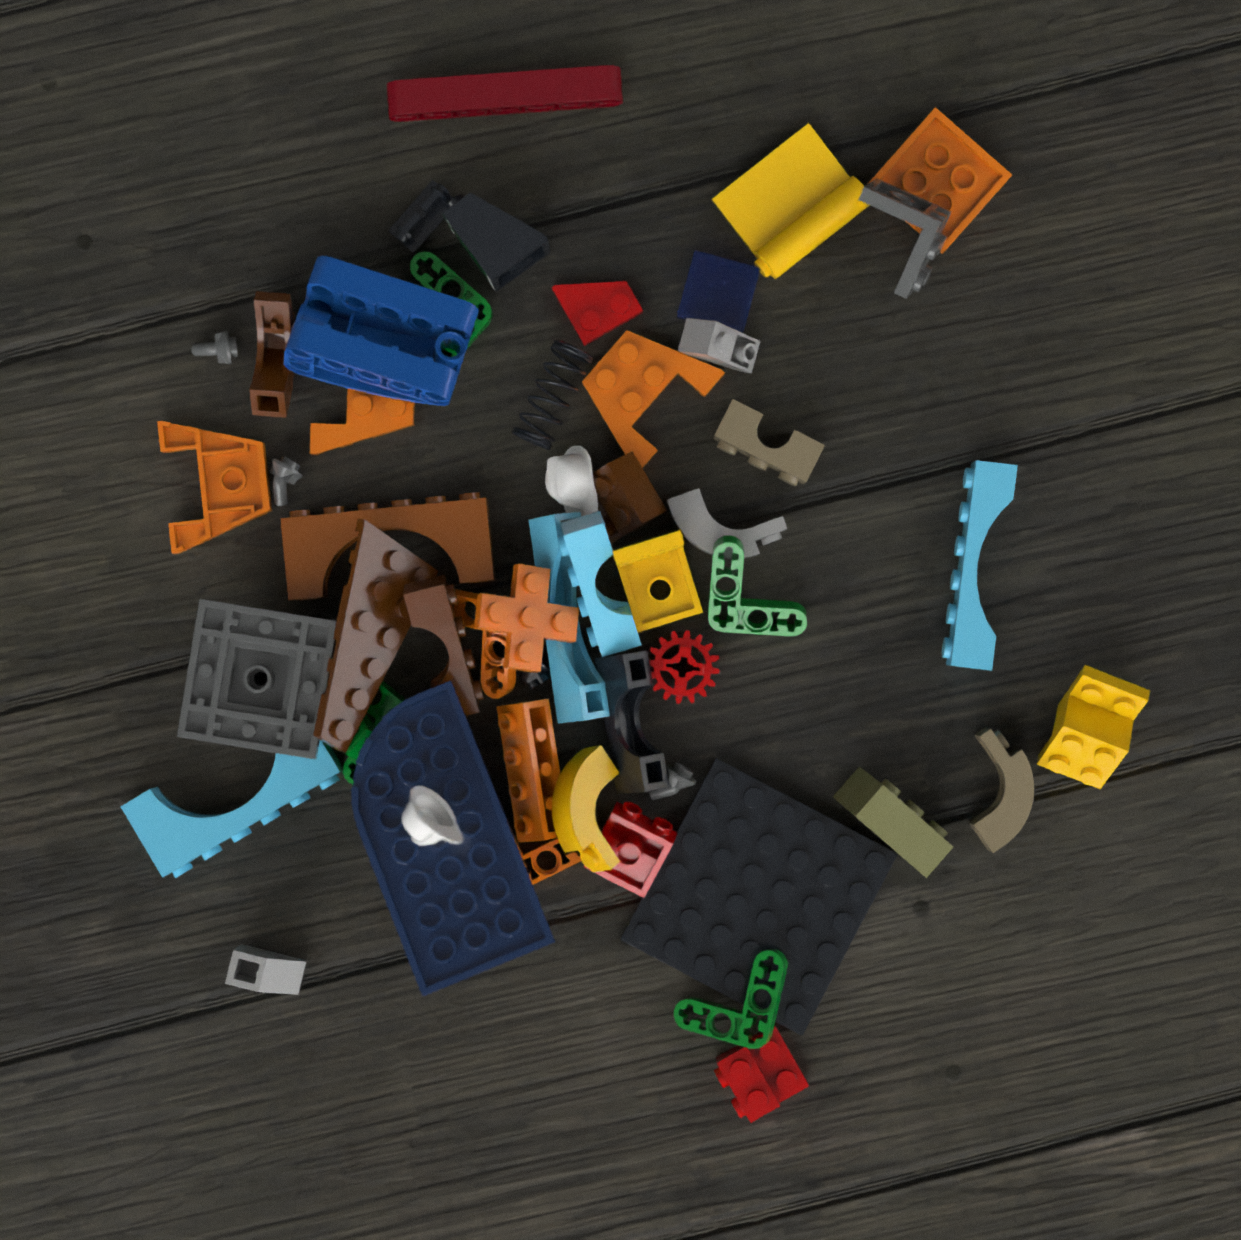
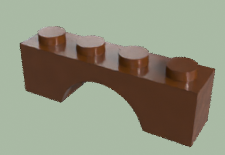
M445 575L404 584L403 596L412 627L423 628L436 634L444 642L449 653V659L443 670L431 679L430 689L452 681L465 716L479 713V700L484 699L480 680H473L471 669L476 668L471 648L465 649L462 637L467 636L463 617H456L453 605L458 604L454 585H447Z

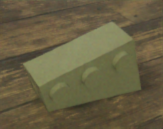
M859 766L833 798L927 878L953 848L944 839L948 833L935 821L931 820L927 824L921 819L925 812L910 799L904 804L897 797L901 791L885 778L880 783Z

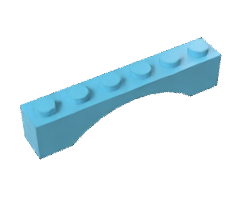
M976 460L971 463L970 468H965L963 488H968L966 502H961L959 509V522H964L962 536L957 535L954 555L959 556L958 570L953 569L950 580V589L955 590L954 603L948 604L946 613V624H951L949 638H944L942 645V658H947L946 665L992 671L996 635L988 624L980 604L977 588V564L981 546L990 526L1000 512L1014 499L1018 465Z
M581 512L552 514L529 520L535 566L551 569L547 603L577 607V586L572 587L567 567L573 566L570 555L563 557L557 536L563 535L560 523L581 517ZM578 620L576 642L567 643L546 640L558 723L585 721L610 716L605 681L596 670L588 655Z

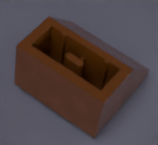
M633 451L607 463L593 473L598 500L597 511L601 512L610 544L622 539L667 511Z

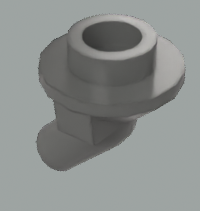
M228 330L216 333L215 342L194 343L191 347L192 354L194 356L217 355L218 363L232 364L231 357H238L236 336L229 337Z
M282 456L280 461L273 458L272 466L269 470L275 476L273 479L274 504L277 506H283L288 503L287 483L294 485L297 480L303 477L298 472L301 466L285 456Z
M677 762L674 767L667 765L669 787L649 791L651 799L657 800L672 796L682 788L695 785L697 781L692 777L694 772Z

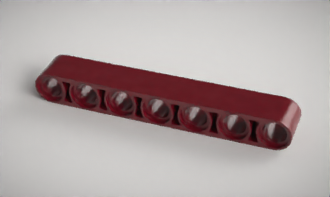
M614 65L391 81L386 85L389 120L396 122L618 106L623 103L621 68Z

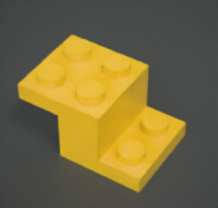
M1084 665L1058 704L1052 736L1039 753L1037 765L1083 782L1086 785L1101 789L1129 751L1134 719L1148 702L1150 690Z

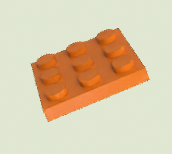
M935 107L870 182L878 178L951 211V215L942 234L947 236L940 252L943 254L1010 179L1012 174ZM908 223L919 234L921 233L922 228Z

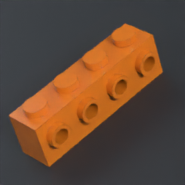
M549 698L496 706L517 841H545L557 838L552 819V799L554 788L560 775V767Z

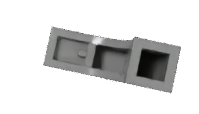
M699 488L666 501L673 521L682 535L695 547L710 555L713 553V546L718 538L732 535L741 540L744 547V558H750L760 554L756 541L761 540L763 545L782 539L780 532L788 529L783 516L748 529L734 530L726 528L711 517ZM726 547L725 552H723L724 558L731 559L732 547Z

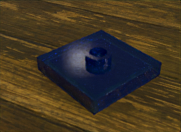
M695 250L677 318L683 320L693 318L717 321L743 333L760 273L759 267Z

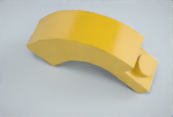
M602 745L582 749L566 764L558 777L552 799L553 825L562 849L565 853L579 851L581 861L592 872L611 870L620 862L599 830L595 817V805L600 791L619 774Z

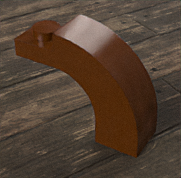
M256 291L254 308L257 327V355L249 389L252 415L286 418L291 401L294 372L287 369L284 365V351L296 321V312H292L291 294Z

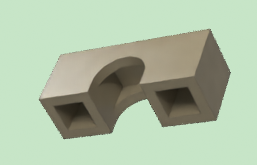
M732 399L713 437L714 440L719 442L717 448L733 456L736 455L737 451L748 456L747 463L760 470L766 471L767 467H770L780 472L778 478L796 487L798 482L804 485L825 445L794 430L784 446L780 448L766 447L760 442L757 435V427L763 414Z

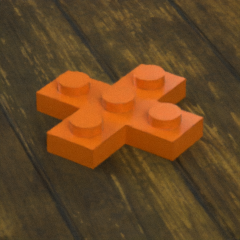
M524 564L513 565L510 597L486 593L477 594L474 629L507 634L503 668L534 673L541 672L544 639L567 643L576 642L579 608L547 603L551 570L549 568Z

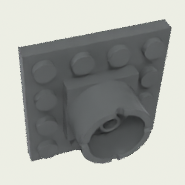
M199 599L177 737L317 759L320 739L313 736L321 694L326 692L330 674L329 671H326L329 658L333 659L336 640L333 639L336 621ZM262 672L267 675V683L265 685L259 681V675Z

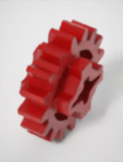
M685 630L683 638H678L677 633L672 631L671 641L667 642L666 639L660 637L659 641L662 647L660 649L651 647L650 651L656 655L655 660H649L650 666L654 667V671L651 672L652 679L656 678L657 680L653 690L657 691L663 688L665 690L663 699L667 700L673 694L676 695V704L681 703L683 696H687L690 703H694L695 693L698 692L703 697L707 696L704 689L706 684L715 687L716 683L710 677L711 674L720 673L719 669L712 667V663L717 661L719 656L709 655L708 652L713 647L712 643L705 646L700 644L703 635L699 634L692 640L690 639L689 630ZM679 644L678 653L671 659L662 658L666 650ZM692 646L701 652L706 664L697 663L691 656ZM681 657H686L687 663L693 667H699V670L686 671L685 677H680L678 670L673 669V667H667L666 664L679 663ZM660 670L669 671L674 677V688L665 683ZM695 675L704 676L697 686L686 690L687 681Z

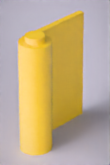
M809 123L712 199L757 258L754 264L765 278L771 276L774 279L780 277L870 206L858 200L864 185L856 177H849Z

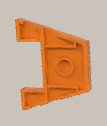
M626 330L585 377L582 384L623 453L626 455L633 451L641 467L644 468L658 450L632 428L636 421L677 375L682 377L705 397L725 375V372L710 364Z
M347 388L346 424L311 423L310 454L319 455L365 439L375 438L414 426L415 403Z
M157 421L160 452L169 453L195 449L197 452L204 518L168 523L172 554H180L272 511L265 443L166 421Z

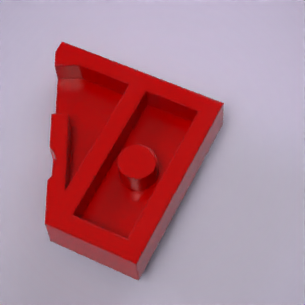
M627 281L563 284L552 287L556 298L584 346L643 313V309Z

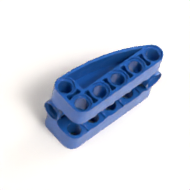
M319 256L315 261L307 284L305 301L300 306L284 351V365L287 369L299 375L344 388L402 401L447 406L450 403L479 311L475 305L465 300L332 257ZM451 348L455 350L457 355L447 357L441 350Z

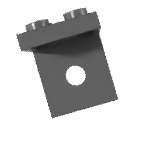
M876 178L864 186L858 200L922 228L894 292L907 299L914 291L919 292L921 287L927 283L933 267L928 266L930 260H934L936 254L939 255L944 246L947 236L942 234L951 215V211Z

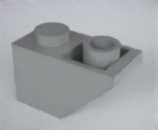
M687 318L678 351L704 362L752 374L760 341L717 321Z
M240 944L233 950L225 984L256 992L298 995L307 960Z

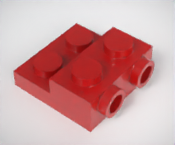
M616 802L601 833L620 862L611 870L594 873L645 898L672 848L678 832L672 830V824L664 818L656 817L652 820L642 815V809L632 802H624V804Z
M774 1025L772 1037L766 1045L757 1049H749L737 1045L715 1057L716 1063L719 1066L714 1069L717 1079L723 1088L730 1086L735 1095V1098L731 1099L735 1111L740 1118L747 1116L750 1123L780 1107L782 1101L809 1087L806 1078L776 1025ZM760 1032L752 1037V1040L755 1041L757 1038L763 1036V1033Z

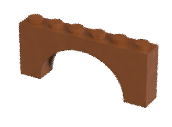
M475 492L459 494L460 500L446 502V496H434L425 498L426 504L412 505L411 499L391 501L392 507L378 508V503H365L357 505L358 511L344 512V506L323 508L324 514L310 515V510L290 511L289 518H280L288 601L328 598V582L334 565L340 556L357 542L359 533L355 531L357 519H364L381 531L405 530L429 537L439 544L452 559L460 584L496 581L488 499L480 498V493Z

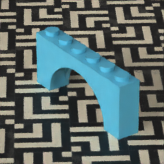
M320 740L317 759L276 753L272 771L262 789L249 802L234 811L215 815L189 812L167 799L158 787L147 790L122 805L121 809L162 878L171 873L177 878L194 868L191 861L202 855L203 859L207 860L221 852L223 849L220 844L229 838L236 843L252 833L249 828L251 825L261 821L264 826L281 816L278 809L290 803L294 808L311 798L308 791L319 785L323 791L338 782L340 779L337 774L343 771V766L332 747Z

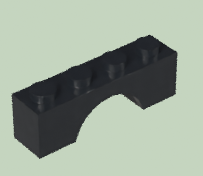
M648 651L595 659L596 669L606 685L610 716L604 717L611 761L619 772L614 777L616 794L641 793L669 787L664 752L657 750L647 741L639 721V706L642 696L653 685Z

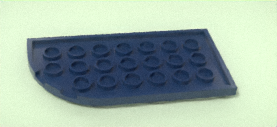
M452 681L414 695L395 706L382 718V721L375 727L370 736L366 738L359 752L353 778V787L351 789L352 807L359 834L423 997L555 942V939ZM414 786L429 788L447 802L463 835L464 840L460 844H454L445 839L435 844L422 846L413 842L411 834L403 825L402 814L410 801V791Z

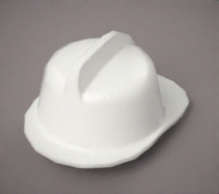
M572 446L564 455L548 458L545 484L549 495L559 504L564 505L566 513L581 512V516L597 512V493L593 479L591 458L587 450L582 446Z
M414 786L410 791V801L402 814L403 825L411 834L413 842L422 846L435 844L445 839L454 844H460L464 840L463 835L447 802L429 788Z

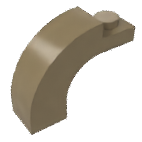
M985 727L974 736L997 768L1000 783L999 790L994 802L968 823L986 849L994 853L1010 842L1027 821L1034 799V778L1030 763L1023 750L1015 748L1008 753L1006 749L1010 746L999 730L993 732L992 729Z

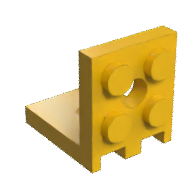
M680 530L613 551L638 633L703 613L683 549L684 541ZM657 580L666 581L670 586V594L664 600H657L650 593L652 583Z

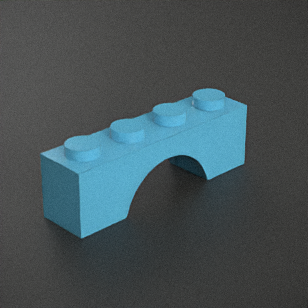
M597 511L561 522L563 535L557 536L563 557L570 555L573 566L567 567L572 587L580 586L582 596L576 599L582 618L589 616L592 626L586 628L591 646H599L602 657L641 646L629 603L609 599L595 586V579L599 568L613 555L601 512Z

